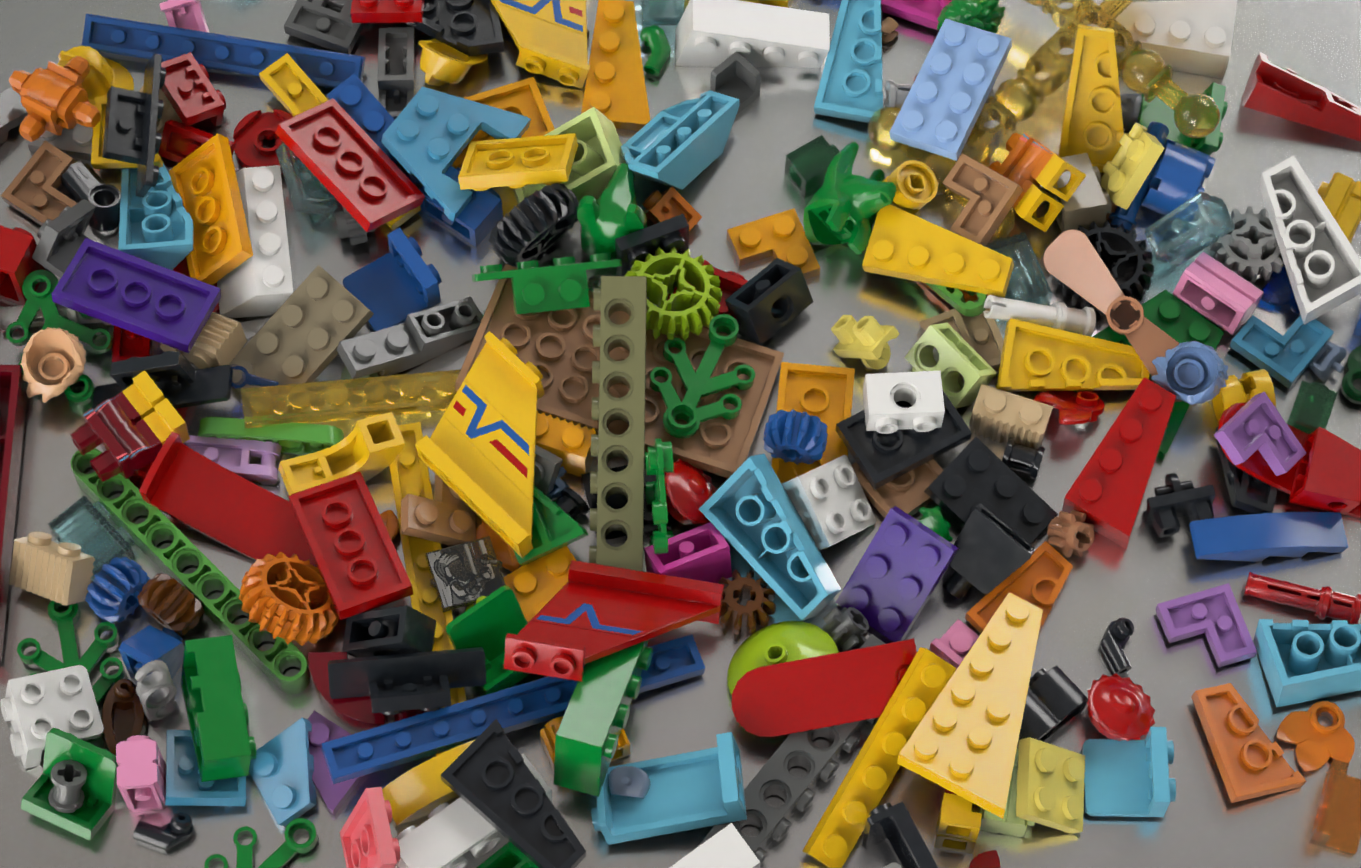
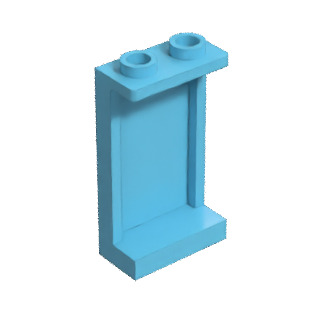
M732 732L716 734L717 747L609 767L599 797L593 795L597 800V807L591 809L595 831H601L607 844L610 845L747 820L741 755ZM620 766H632L645 771L650 779V788L645 798L611 794L608 784L610 772Z

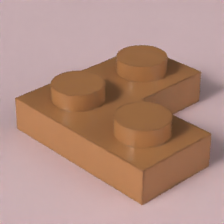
M44 141L2 193L1 197L4 202L42 226L46 220L57 218L65 207H73L77 204L56 190L62 183V174L67 171L69 165L76 162L63 151Z
M962 153L942 183L947 189L968 200V203L950 230L986 247L1023 189L1019 184Z
M435 475V500L407 494L401 500V534L464 549V544H468L470 549L476 544L475 512Z

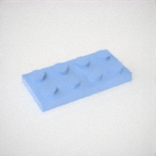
M945 18L889 132L890 140L957 161L1012 48V38Z

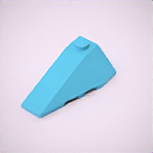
M164 163L163 167H159L156 186L151 187L144 197L136 196L137 168H122L118 250L173 270L193 250V219L186 212L182 198L176 192Z

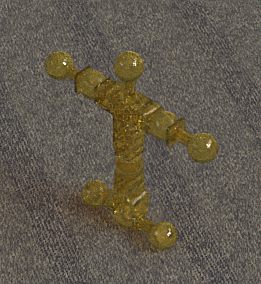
M1025 0V2L1033 6H1042V12L1045 15L1050 13L1052 21L1060 29L1028 59L1024 70L1020 68L1017 71V78H1009L999 85L995 96H991L988 99L989 103L984 104L966 144L970 149H976L979 152L973 159L989 168L991 163H993L992 155L1005 141L1008 131L1016 129V122H1024L1031 118L1037 110L1038 104L1044 102V97L1052 95L1069 79L1073 53L1062 55L1058 52L1063 48L1074 50L1077 25L1096 24L1103 28L1114 29L1115 46L1118 45L1126 48L1124 51L1116 53L1118 76L1122 77L1123 82L1130 90L1138 94H1144L1146 102L1150 103L1157 96L1174 110L1175 125L1183 135L1194 139L1204 138L1213 133L1219 124L1220 111L1211 97L1203 93H1191L1188 95L1172 81L1173 67L1169 64L1166 66L1159 53L1151 49H1142V43L1139 40L1134 42L1132 34L1115 20L1133 1L1149 0H1104L1100 5H1097L1093 0ZM1064 2H1069L1073 4V6L1068 9H1061L1058 7V5ZM1039 72L1050 74L1049 77L1042 80L1033 77ZM884 106L875 111L869 120L867 128L868 136L873 144L884 151L899 150L909 160L921 161L929 166L938 181V191L935 196L945 195L946 203L956 200L964 208L968 200L947 189L942 184L957 161L890 140L889 132L901 109L896 106ZM991 120L1000 123L995 128L983 126L984 123ZM1013 208L1010 209L990 241H1000L1010 234L1016 219Z

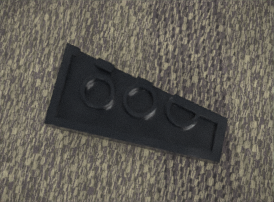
M497 719L440 775L441 780L539 868H576L586 857V850L559 810L554 807L538 779H535L524 763L523 757L517 748L512 745Z

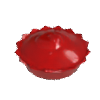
M678 459L675 463L673 462V472L665 473L664 476L667 511L674 519L683 524L705 525L710 523L699 508L717 491V488L712 485L711 477L705 475L703 470Z
M1117 673L1111 676L1102 674L1099 680H1093L1092 687L1087 690V712L1091 723L1098 732L1107 738L1117 741L1140 740L1143 735H1147L1150 727L1155 724L1153 715L1156 710L1151 706V697L1143 692L1142 686L1134 684L1130 677L1121 678Z

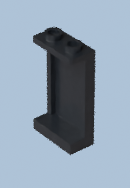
M903 801L894 806L891 803L882 804L869 813L870 817L867 818L862 840L866 849L880 842L887 841L902 868H938Z

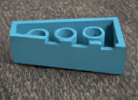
M765 453L750 456L699 508L704 516L801 621L816 616L841 591L839 584Z
M1259 619L1253 642L1276 707L1361 690V624H1348L1347 620H1332L1331 624H1309L1308 620H1292L1291 623H1273V619Z

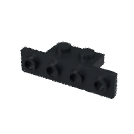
M156 53L153 54L145 66L143 92L113 86L107 92L102 158L138 164L136 196L144 197L151 187L156 186L159 175V167L154 165V158L161 144V133L156 132L157 121H160L163 113L164 103L163 100H159V89H162L164 85L166 69L161 67L162 55Z
M165 351L159 355L130 357L127 360L111 362L110 376L117 383L96 386L92 408L94 410L101 402L115 397L133 384L132 378L144 370L175 409L228 401L231 397L233 369L229 365L196 370L180 351Z
M482 647L330 660L328 662L330 697L332 699L370 696L372 713H382L384 715H395L402 712V710L413 709L428 712L436 711L441 707L451 706V688L484 686L486 684L485 651Z

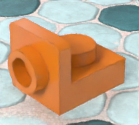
M673 186L662 193L655 190L642 203L646 208L644 212L646 213L647 220L650 219L654 224L684 214L690 232L702 218Z

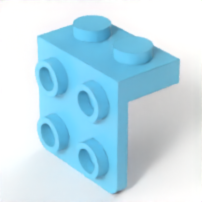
M1150 727L1145 740L1088 739L1083 743L1082 755H1085L1084 807L1088 815L1164 817L1170 802H1175L1176 780L1175 778H1169L1168 764H1173L1174 743L1172 740H1167L1166 727Z

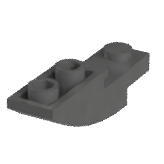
M467 297L408 314L405 323L340 341L337 352L353 379L379 372L381 377L384 378L436 358L475 337L483 316L472 297Z

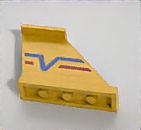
M491 0L520 51L516 63L517 66L525 68L530 73L541 74L558 80L563 85L583 89L591 66L588 65L586 0Z
M489 331L485 335L486 343L431 437L429 438L425 435L415 446L420 459L523 558L533 549L532 525L538 398L540 399L545 395L541 381L543 375L530 361L524 364L516 356L518 352L506 338L503 337L499 340Z

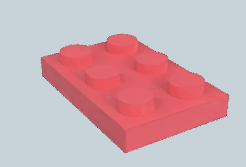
M372 787L364 790L339 832L347 868H394L400 860L399 842L397 838H392L389 825L392 822V808L389 800H384L382 787Z

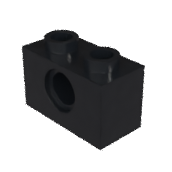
M779 258L772 261L725 300L730 315L739 324L738 334L760 345L772 338L775 333L814 302L801 268Z
M408 605L362 612L347 618L342 651L355 658L431 652L433 650L436 620Z

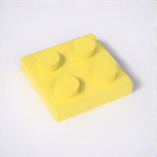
M1031 737L1020 739L1018 744L1016 817L1070 834L1083 832L1085 755Z

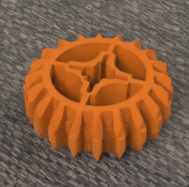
M279 552L276 557L267 554L263 559H257L251 565L241 581L243 584L238 599L243 603L241 610L249 614L248 622L258 623L260 625L259 632L268 631L273 635V639L281 637L287 645L293 640L301 646L307 641L316 644L319 639H326L340 619L318 568L311 565L309 559L306 561L299 560L296 554L290 558L282 552Z

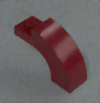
M308 652L310 673L321 703L333 718L355 732H362L427 712L413 709L402 710V712L395 715H384L382 713H372L370 696L332 699L329 692L328 662L330 660L349 659L347 652Z

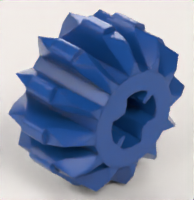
M794 409L790 412L779 410L777 414L769 415L768 422L765 425L764 449L771 453L773 458H781L785 463L794 462L799 465L803 462L812 464L814 461L820 460L825 451L828 436L827 425L821 422L818 416H810L806 411L801 413Z
M115 557L109 564H103L98 574H94L93 582L87 587L89 592L86 594L85 601L101 619H106L110 623L116 621L120 623L125 620L127 615H133L134 610L140 606L137 596L150 578L147 576V572L142 569V566L134 560H130L127 557Z

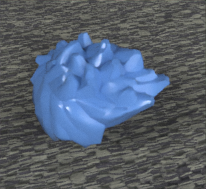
M1200 342L1179 343L1172 350H1166L1165 357H1157L1152 361L1158 373L1152 376V380L1176 395V399L1190 405L1202 404L1205 401L1212 400L1219 394L1221 388L1226 387L1225 380H1228V373L1226 372L1228 365L1224 364L1213 347Z

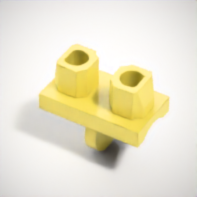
M843 315L831 328V331L840 341L833 349L839 357L861 359L867 368L875 370L882 369L887 365L891 356L890 347L887 342L897 338L900 334L895 326L880 325L874 316H864L857 322L852 315Z

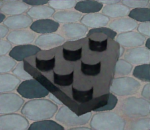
M425 0L423 22L406 23L468 56L504 51L498 12L491 0Z

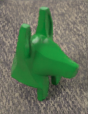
M855 141L847 144L834 156L827 168L823 186L814 194L804 209L803 224L805 236L813 245L832 246L848 244L849 248L858 255L863 253L872 233L871 218L880 209L892 204L896 193V185L892 182H882L885 179V173L881 169L874 170L869 179L860 175H852L853 164L859 149V145Z
M619 164L597 200H595L594 196L586 195L579 201L577 219L581 224L580 243L582 250L588 257L593 254L611 253L612 260L616 259L615 239L647 227L646 213L637 206L635 174L632 170H629L628 164Z

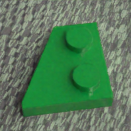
M534 485L533 549L523 558L515 551L514 553L518 563L524 566L588 536V533L584 527Z

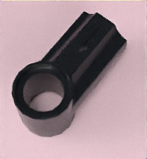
M78 161L69 165L67 171L62 174V184L78 203L85 199L96 207L89 221L90 226L100 232L116 229L120 221L121 193L119 189L113 185L106 184L88 163L84 164Z

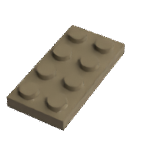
M318 265L229 364L233 369L232 387L269 421H278L338 355L337 347L339 342L353 338L374 313Z

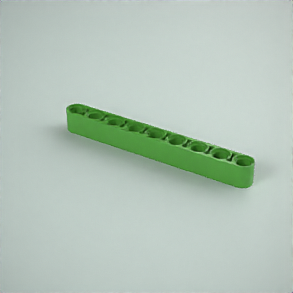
M94 448L84 456L79 450L76 451L71 459V469L79 487L165 574L175 578L177 582L194 594L195 598L201 602L205 614L225 635H232L233 643L281 691L291 695L303 692L309 686L311 680L307 660L303 653L292 642L287 645L281 637L273 639V635L270 632H259L260 625L258 623H251L247 620L242 625L232 624V620L237 616L245 615L249 617L248 613L241 610L243 603L238 599L240 590L157 507L144 501L139 489L128 478L125 479L119 473L102 482L95 472L84 474L83 471L91 467L90 461L100 455L101 451ZM113 491H123L117 498H107ZM137 516H148L142 523H132V520ZM163 540L173 541L167 548H156ZM188 565L198 566L193 573H181L183 568ZM213 590L223 591V594L217 599L206 598ZM263 641H273L275 643L269 650L261 651L257 649L258 645ZM295 666L301 669L297 675L292 677L282 675L288 667Z

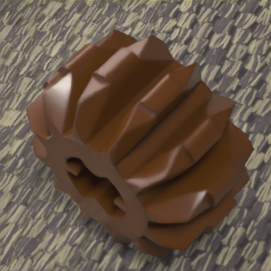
M735 569L732 572V581L724 577L719 580V584H724L721 608L722 617L720 619L722 628L734 624V633L736 635L740 634L742 627H747L748 632L753 634L756 632V624L763 627L769 624L768 615H773L776 612V604L772 602L775 599L776 592L772 588H766L768 584L762 577L755 581L752 569L747 572L746 577H741L740 573ZM742 599L748 600L746 606L740 605Z
M157 573L151 580L147 581L142 587L143 590L137 596L139 604L148 612V615L178 635L185 636L190 629L193 630L200 622L201 616L205 613L201 602L195 598L194 594L168 574Z

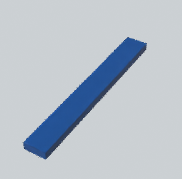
M86 14L82 46H90L99 52L151 59L153 54L156 53L162 55L161 61L163 62L191 52L198 64H203L205 68L259 76L260 72L288 53L315 85L336 88L354 73L362 81L366 57L92 14Z

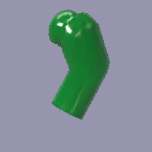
M652 25L643 28L640 34L641 41H644V45L649 46L651 54L643 69L647 74L658 77L671 54V47L664 30L659 26Z

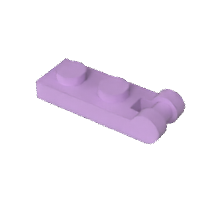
M189 435L190 439L183 443L211 461L247 480L256 481L264 485L277 483L278 469L275 468L276 461L281 457L282 449L278 443ZM251 457L261 458V464H250Z

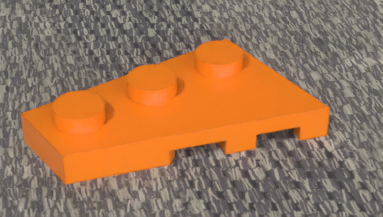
M1045 541L1035 550L1027 562L976 603L966 613L965 619L981 634L1010 592L1043 609L1040 633L1072 572L1073 565Z
M1231 683L1196 690L1191 698L1231 803L1299 788L1307 782L1298 770L1294 772L1283 758L1284 751L1276 741L1272 743L1258 725L1259 719Z

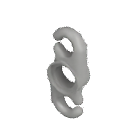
M154 660L143 665L134 676L136 681H138L136 693L139 696L146 717L149 720L158 721L169 716L178 705L175 700L177 689L173 684L166 663L161 660Z

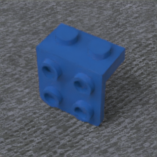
M400 227L387 234L389 253L343 279V287L374 313L367 321L374 332L405 323L408 314L432 308L441 302L439 284L442 283L437 269L433 264H425L421 258L423 254L417 241L412 236L407 238Z

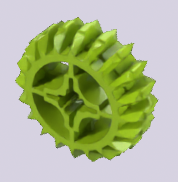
M658 247L655 251V256L648 254L645 262L635 260L631 271H628L625 275L644 276L647 279V297H649V300L647 299L646 331L652 329L655 339L660 334H666L668 339L673 340L674 335L679 334L685 341L689 337V332L699 336L703 326L709 328L710 321L719 313V302H721L722 291L719 288V276L713 275L714 269L712 264L703 265L704 259L702 255L694 259L691 258L689 248L683 254H679L675 247L670 250V253H664ZM675 287H677L676 294H673Z

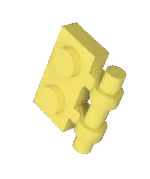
M1136 122L1129 134L1124 133L1119 141L1121 147L1113 160L1107 161L1103 168L1104 175L1101 178V187L1107 190L1106 192H1108L1110 199L1115 205L1125 210L1129 208L1165 149L1155 136L1147 133L1148 129Z

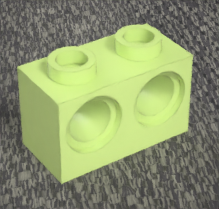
M947 322L930 325L904 357L912 365L913 372L941 371L942 389L955 408L971 405L977 398L981 384L988 385L997 374ZM934 347L939 353L938 363L933 358ZM959 373H961V375L964 378L963 388H961L958 383Z

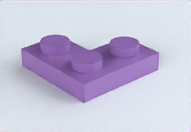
M1265 392L1251 398L1214 434L1234 465L1245 462L1258 449L1276 476L1287 473L1306 454V451Z
M1229 583L1157 604L1155 610L1168 643L1205 633L1218 667L1255 657L1257 650Z

